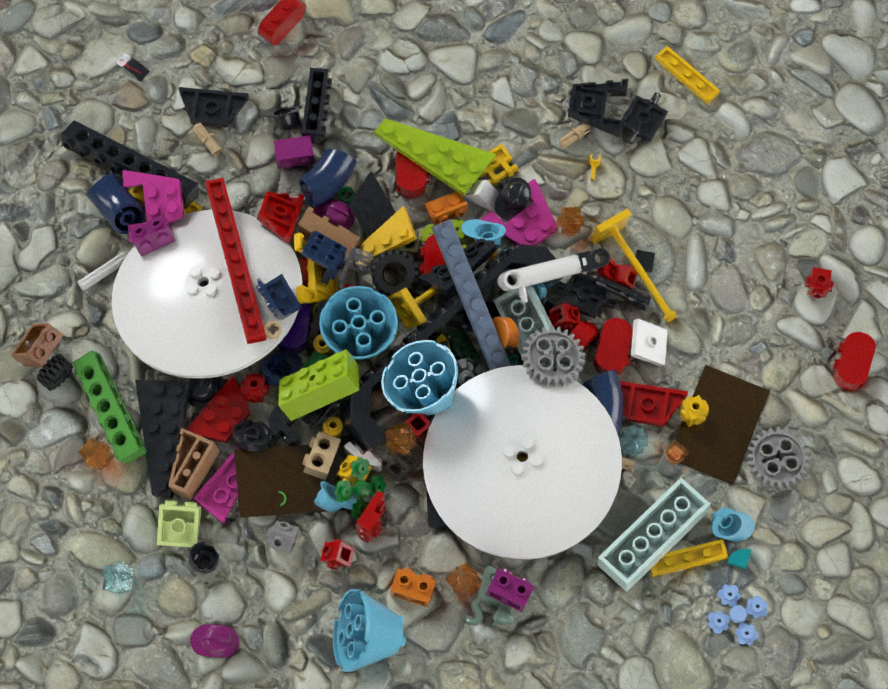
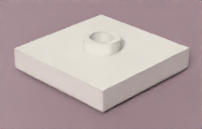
M640 319L634 320L631 356L660 367L664 366L667 329Z

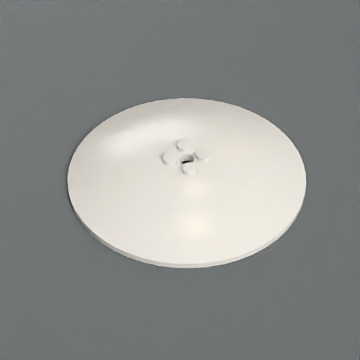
M212 210L184 214V218L170 224L174 232L175 242L143 256H140L134 246L118 270L112 291V312L122 340L132 353L145 364L163 373L177 377L201 379L218 377L242 370L254 364L271 352L282 341L299 312L298 310L283 320L279 316L275 317L266 305L268 300H265L256 288L259 285L257 282L258 278L266 284L283 274L296 296V287L303 285L298 259L290 244L283 241L264 226L256 217L233 211L263 326L268 321L274 320L279 322L282 328L279 337L274 340L266 338V341L247 344ZM202 281L209 282L208 285L204 287L199 286V284ZM270 326L267 331H271L270 334H274L277 328L274 329L275 326Z
M523 365L507 366L487 371L470 379L456 389L452 406L434 416L427 433L423 452V470L427 491L433 506L444 523L459 538L474 548L490 555L514 560H530L552 556L573 547L585 539L598 527L611 508L618 491L622 470L621 447L617 431L612 419L600 401L587 388L574 379L572 383L566 381L565 386H562L560 382H558L557 387H554L553 382H550L548 387L546 386V381L539 384L540 378L537 377L533 380V373L527 374L526 372L529 367H523ZM520 452L528 455V459L525 462L517 460L516 456Z

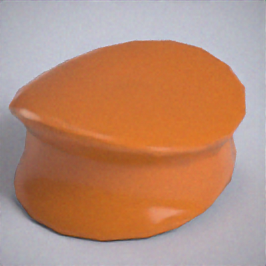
M494 317L492 321L503 348L507 346L511 348L517 347L520 342V335L514 321L509 317Z

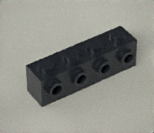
M310 67L301 133L302 136L310 135L312 144H321V139L325 138L326 127L323 124L328 118V110H325V108L330 103V94L327 93L328 89L332 87V78H329L328 69Z

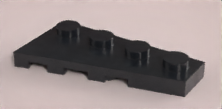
M481 238L463 249L472 272L497 251L496 244ZM446 263L442 266L437 265L431 269L432 272L425 275L423 273L418 277L420 283L446 296L456 289Z

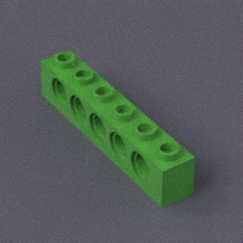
M91 350L73 362L75 366L74 372L83 383L82 389L91 400L90 406L99 417L97 419L98 423L106 432V440L112 445L115 458L120 462L129 464L147 453L101 354ZM118 421L117 427L114 428L115 422ZM126 437V441L122 445V440Z

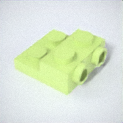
M165 500V504H160L157 545L192 547L198 543L201 506H197V502H185V505H177V501Z

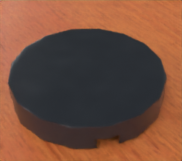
M244 420L235 425L232 438L239 448L249 452H258L269 446L272 433L270 428L263 422L257 421L256 423L252 422V420Z

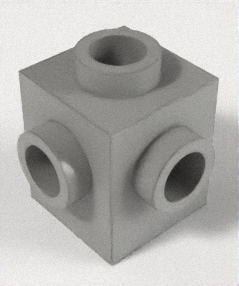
M276 521L273 528L269 527L266 538L269 539L267 547L273 548L278 552L290 554L296 545L299 528L287 522Z

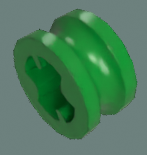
M343 187L338 194L339 201L349 205L355 196L354 190L351 187ZM345 193H348L349 199H345Z

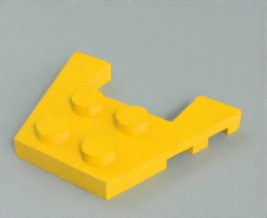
M300 232L294 234V250L301 253L307 243L303 239L304 235ZM308 259V287L304 285L296 287V298L299 303H319L321 300L329 299L338 292V275L335 280L330 279L328 284L325 285L320 281L327 269Z

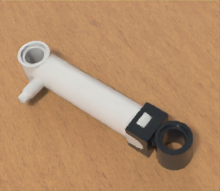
M598 248L509 270L499 276L498 285L504 291L518 289L522 303L528 302L526 286L602 268L609 263L610 255L607 250ZM596 254L600 257L599 263L595 260ZM508 276L513 279L512 285L507 282Z

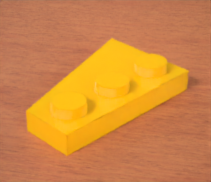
M404 206L400 208L360 245L364 261L367 264L378 258L380 254L389 250H396L417 239L407 209Z

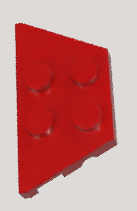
M266 192L257 220L283 241L289 243L305 195L299 194L297 198L289 197L288 193Z
M233 376L185 430L208 440L214 439L217 442H228L232 437L235 425L240 421L246 420L251 415L249 407Z
M620 381L624 401L623 415L625 421L665 427L683 403L682 401L688 396V391Z

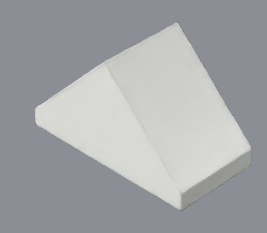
M477 180L465 197H462L494 212L495 201L499 192L487 180Z

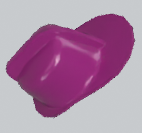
M329 199L313 210V213L321 218L323 216L328 217V222L336 227L341 225L347 230L352 227L355 221V216L350 207L342 201Z
M205 624L193 631L190 644L193 651L198 655L227 658L237 651L239 637L236 631L228 626Z

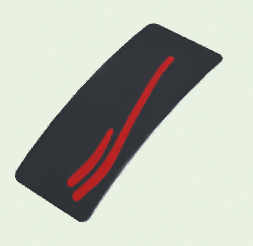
M126 53L116 61L118 65L129 71L140 81L150 73L145 66Z

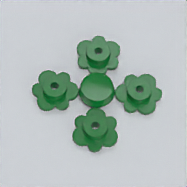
M358 457L357 461L354 460L351 463V474L359 480L354 488L350 486V482L347 480L338 481L337 489L334 491L337 501L340 503L349 501L350 495L353 492L358 499L356 503L352 504V509H354L352 517L358 518V520L369 504L363 497H367L369 493L374 497L377 491L384 494V489L386 488V483L381 475L371 477L370 483L362 480L369 473V461L362 457Z

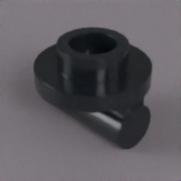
M547 296L541 299V303L550 317L549 309L555 307L556 299Z

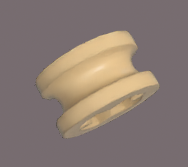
M271 320L265 324L266 338L274 340L279 337L282 330L279 322ZM270 326H275L274 329L277 328L274 334H270L271 331H267Z

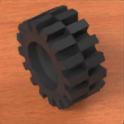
M61 354L52 356L51 360L48 359L47 363L42 366L43 368L39 370V374H37L36 379L50 391L60 387L61 383H64L65 379L70 376L71 369H73V364Z

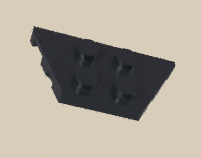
M179 87V93L191 124L195 125L201 123L205 126L228 128L249 100V93Z
M369 172L349 203L351 211L367 238L396 213L373 172Z

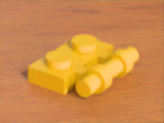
M503 144L488 151L495 153L496 157L480 178L487 175L489 177L487 181L491 185L496 186L502 179L512 177L519 170L516 164L508 165L512 161V157ZM500 167L503 169V171L498 174L494 173V171Z

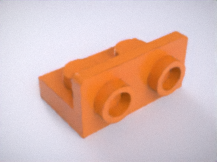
M456 191L425 203V209L433 225H436L454 217H462L468 212V204L466 201L464 202L461 194Z

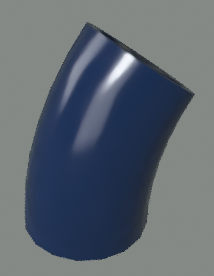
M326 149L317 164L310 171L299 177L301 191L311 208L314 209L324 204L343 188L356 167L357 161L354 157L339 150Z
M113 172L105 175L87 191L86 197L103 215L114 231L119 234H129L128 225L143 223L145 218L143 208Z
M610 370L585 381L582 385L604 406L612 419L617 435H619L624 413L623 393L616 370Z

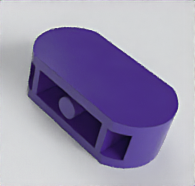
M311 303L301 304L302 308L299 310L289 332L278 344L282 351L287 350L299 354L308 347L309 326L312 319Z

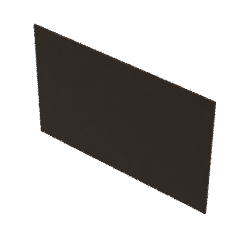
M705 365L693 398L699 395L702 400L704 399L708 404L709 412L706 420L699 425L694 424L688 427L686 422L682 421L672 448L677 446L683 451L684 455H681L680 459L675 462L733 485L770 390Z
M343 442L338 446L326 480L304 473L305 465H302L306 454L310 455L312 450L309 445L267 447L258 452H249L243 449L234 450L240 518L327 512L315 505L314 500L321 489L320 483L322 481L336 486L338 481H342L336 474L341 464L345 461ZM319 444L321 449H328L326 444ZM319 461L312 462L316 467L322 466ZM278 491H281L286 495V502L282 506H280V504L284 502V496ZM341 508V509L338 510V511H341V510H350V509Z

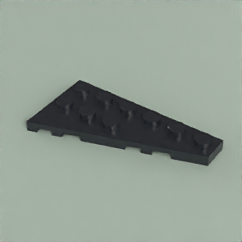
M135 380L144 445L147 450L146 459L151 493L154 497L173 498L174 493L169 487L173 463L176 460L177 445H179L181 437L180 430L181 428L184 429L191 383Z

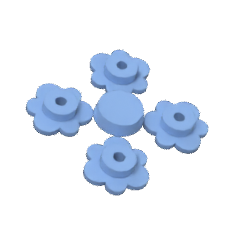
M725 584L718 591L717 596L721 599L723 605L728 604L732 607L729 611V616L723 615L722 611L711 612L708 615V627L713 628L714 633L720 634L723 630L726 631L729 628L728 623L731 619L735 623H740L735 631L737 642L741 645L745 643L752 645L753 640L758 638V632L754 630V625H747L744 621L747 618V614L752 615L755 619H758L760 616L765 617L768 614L766 609L768 603L763 601L762 597L755 596L753 599H748L746 609L740 605L736 606L737 600L741 598V595L738 593V587L736 585L729 587V585Z

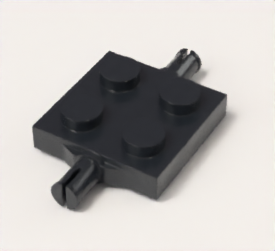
M654 92L651 100L643 99L636 95L621 119L623 120L622 128L630 133L626 139V142L630 145L633 144L636 137H641L651 143L666 118L668 111L657 104L661 97L660 93Z
M582 273L572 275L567 283L559 281L553 286L563 290L560 304L569 303V305L578 307L579 313L594 319L603 305L614 309L616 301L606 298V290L594 286L595 278Z

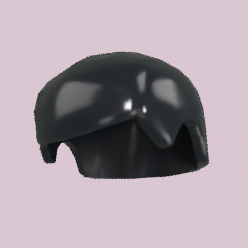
M203 541L194 544L189 551L190 566L193 570L202 574L213 572L219 564V554L215 547L207 545Z

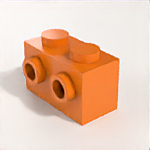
M398 568L390 589V596L428 608L436 586V580H433V577L427 574H422L421 576L414 574V571L411 569Z

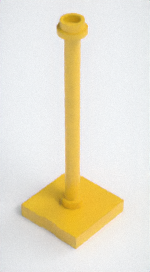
M627 208L596 226L590 239L595 245L609 236L614 237L665 314L663 319L669 323L677 318L676 311L670 310L619 233L621 229L626 227L632 215Z
M494 252L488 259L490 261L495 259L497 252ZM404 288L389 296L388 299L393 304L405 328L409 330L427 321L418 306L439 292L431 288L416 299H413L408 289Z

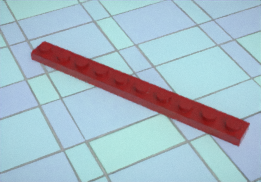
M224 177L205 181L247 344L266 341L264 326Z

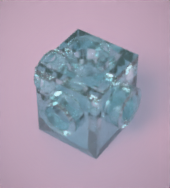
M629 426L623 430L622 435H619L620 447H623V455L629 454L634 456L643 454L645 446H648V436L644 434V428Z
M120 561L105 566L102 590L117 594L130 592L134 568L126 566L125 562Z

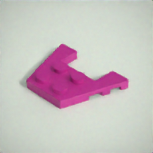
M126 170L122 171L123 183L126 189L143 186L147 222L164 214L170 224L184 218L181 181L179 179ZM144 223L128 225L129 242L133 243L130 229Z
M533 179L528 183L531 188L530 201L532 204L509 222L504 224L493 211L480 219L503 225L506 229L504 237L508 238L515 245L538 246L558 229L538 183Z

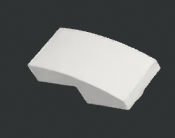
M350 441L344 446V452L347 455L367 459L372 467V471H382V460L376 453L372 454L368 450L362 455L363 451L357 444L353 445Z

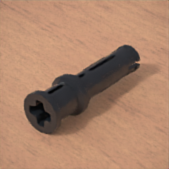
M600 274L594 282V286H598L625 299L627 304L630 305L632 303L640 307L642 311H645L650 303V295L645 296L637 292L635 288L628 289Z

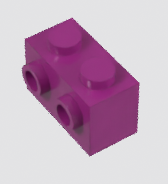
M310 135L274 141L278 169L308 166L314 163Z
M165 214L130 229L133 244L140 256L176 241L172 226Z
M498 568L486 595L522 613L535 586L531 585L532 583L525 578L519 579L513 576V573L507 569L501 570Z

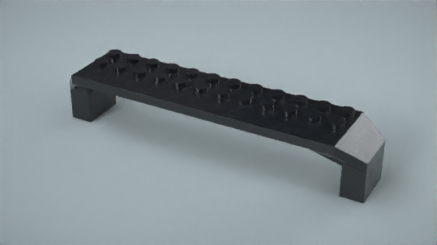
M520 244L514 247V245H511L509 248H504L495 259L488 262L474 277L479 290H482L504 269H518L555 260L556 258L544 246ZM562 278L542 283L548 288L556 285ZM458 291L449 297L441 307L433 311L427 318V321L418 325L414 331L406 335L398 345L394 346L386 356L378 360L369 371L360 376L359 391L340 399V420L343 427L363 451L374 450L387 438V435L370 416L372 387L382 379L385 367H388L393 359L392 356L399 349L412 342L426 340L463 307Z

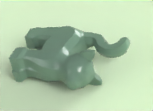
M488 565L482 576L481 586L471 605L476 617L466 618L465 622L468 625L477 626L483 621V611L480 608L481 603L498 607L493 615L492 627L496 624H512L514 620L511 615V607L486 595L496 573V568Z

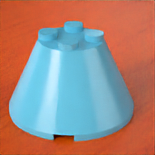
M353 286L338 291L328 299L327 304L321 311L319 323L322 338L333 352L338 353L347 349L355 360H364L381 354L390 346L397 332L398 319L393 304L384 294L382 295L370 287Z
M432 340L416 341L402 347L392 356V361L383 371L382 390L386 399L393 407L407 413L433 415L441 413L452 406L458 378V365L455 356L445 345L443 346Z
M351 589L345 593L338 606V610H341L339 620L334 621L333 628L334 656L337 665L343 667L342 671H356L393 656L400 647H404L406 638L403 635V616L391 611L361 590Z

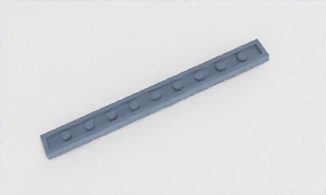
M451 219L431 227L489 369L493 370L511 366Z

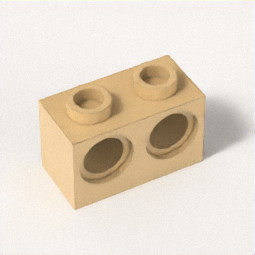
M320 431L317 437L313 436L309 445L312 448L310 455H305L302 465H305L304 473L326 480L341 439ZM319 444H326L328 449H321ZM319 461L322 466L316 467L312 462Z

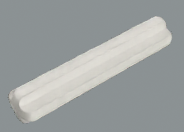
M124 252L120 253L79 280L78 285L82 290L88 289L120 268L127 255Z

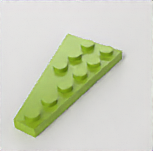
M386 118L374 131L376 137L464 197L496 157L495 153Z

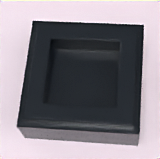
M637 250L635 257L643 269L647 272H652L655 253Z

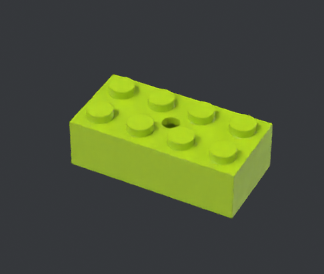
M346 349L307 368H302L294 374L283 377L279 380V407L290 421H293L359 391L358 363Z

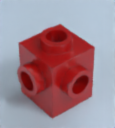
M813 267L810 275L805 280L806 295H811L817 299L826 298L828 292H832L833 281H831L832 270Z
M562 303L549 309L551 323L556 329L560 327L563 332L566 329L570 332L580 323L578 307L569 305V303Z
M246 374L245 381L241 382L240 392H243L245 401L264 403L265 396H268L269 384H266V378L260 374Z
M334 539L333 542H325L320 561L327 564V567L333 570H338L341 567H350L355 548L338 539Z

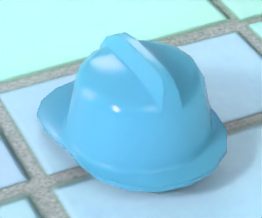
M478 219L465 221L461 227L462 232L466 236L474 238L476 241L483 238L496 244V248L500 246L501 237L506 233L503 225Z
M325 481L320 483L321 489L314 500L315 505L330 513H334L341 508L354 510L352 509V504L356 503V500L352 495H350L349 501L340 503L334 494L337 487Z
M721 508L715 513H711L712 532L719 538L740 542L749 538L754 532V520L745 513L730 508Z

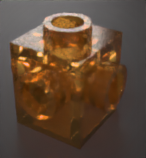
M562 207L560 216H557V227H561V234L571 236L580 233L581 227L584 226V215H581L580 207Z
M410 423L394 425L385 431L386 444L390 448L391 454H408L416 445V436L412 432Z
M90 438L78 452L86 460L84 462L85 465L92 470L95 468L103 471L115 457L110 452L111 447L108 444L94 438Z
M469 563L456 567L445 578L459 598L465 595H473L478 590L477 586L482 582L477 572Z

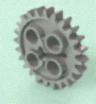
M550 326L549 331L542 327L541 333L535 330L534 336L530 334L528 340L525 341L521 360H524L523 367H529L526 373H533V380L537 377L540 378L539 384L546 381V386L548 387L550 382H553L554 387H557L558 382H560L562 386H565L566 381L572 383L573 378L577 379L579 373L582 372V366L585 364V360H583L585 353L582 352L584 347L578 346L579 339L573 340L575 334L567 335V329L562 333L560 327L557 328V331H554L552 326ZM551 342L554 343L553 355L551 354V352H552V344H551ZM539 346H544L546 350L540 349ZM558 346H563L566 349H560ZM553 357L556 359L554 363L556 372L553 371ZM561 363H564V364H566L568 367H563V366H561L560 364H561ZM541 364H546L548 367H543Z
M777 427L775 432L772 428H769L768 434L762 430L761 436L756 435L755 441L752 440L750 442L751 447L747 449V452L750 453L746 456V459L750 460L747 467H753L750 474L756 473L757 477L755 480L762 479V486L766 482L769 483V489L773 485H776L777 490L781 488V485H783L785 490L788 489L789 484L794 487L796 481L799 483L802 481L801 476L805 477L807 474L805 470H808L810 467L807 462L811 458L806 456L810 451L803 449L806 443L800 444L801 436L795 439L794 431L790 435L787 434V428L783 432L780 431L779 427ZM781 444L787 445L789 450H783ZM762 449H768L770 454H764ZM787 462L792 463L795 468H794V469L788 468L787 465H786V463H787ZM771 466L775 468L776 472L772 473L768 471L767 467Z

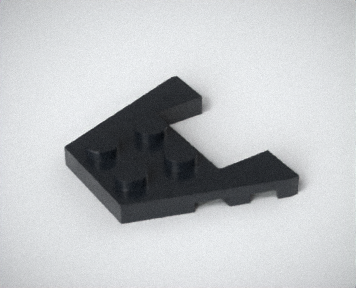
M622 79L621 82L608 80L602 84H596V82L573 84L568 117L620 137L623 120L604 118L607 93L626 96L629 79Z

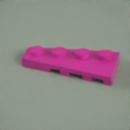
M234 452L193 497L197 504L222 524L225 523L238 497Z

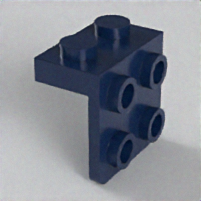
M313 231L301 254L327 269L320 281L327 285L330 279L335 280L340 271L336 268L341 269L346 260L343 256L348 248L318 231Z
M283 274L266 284L260 278L257 279L259 285L256 288L261 296L268 300L266 305L275 317L279 316L283 320L302 308Z

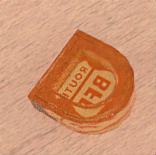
M674 439L668 445L665 456L671 463H680L688 455L689 451Z

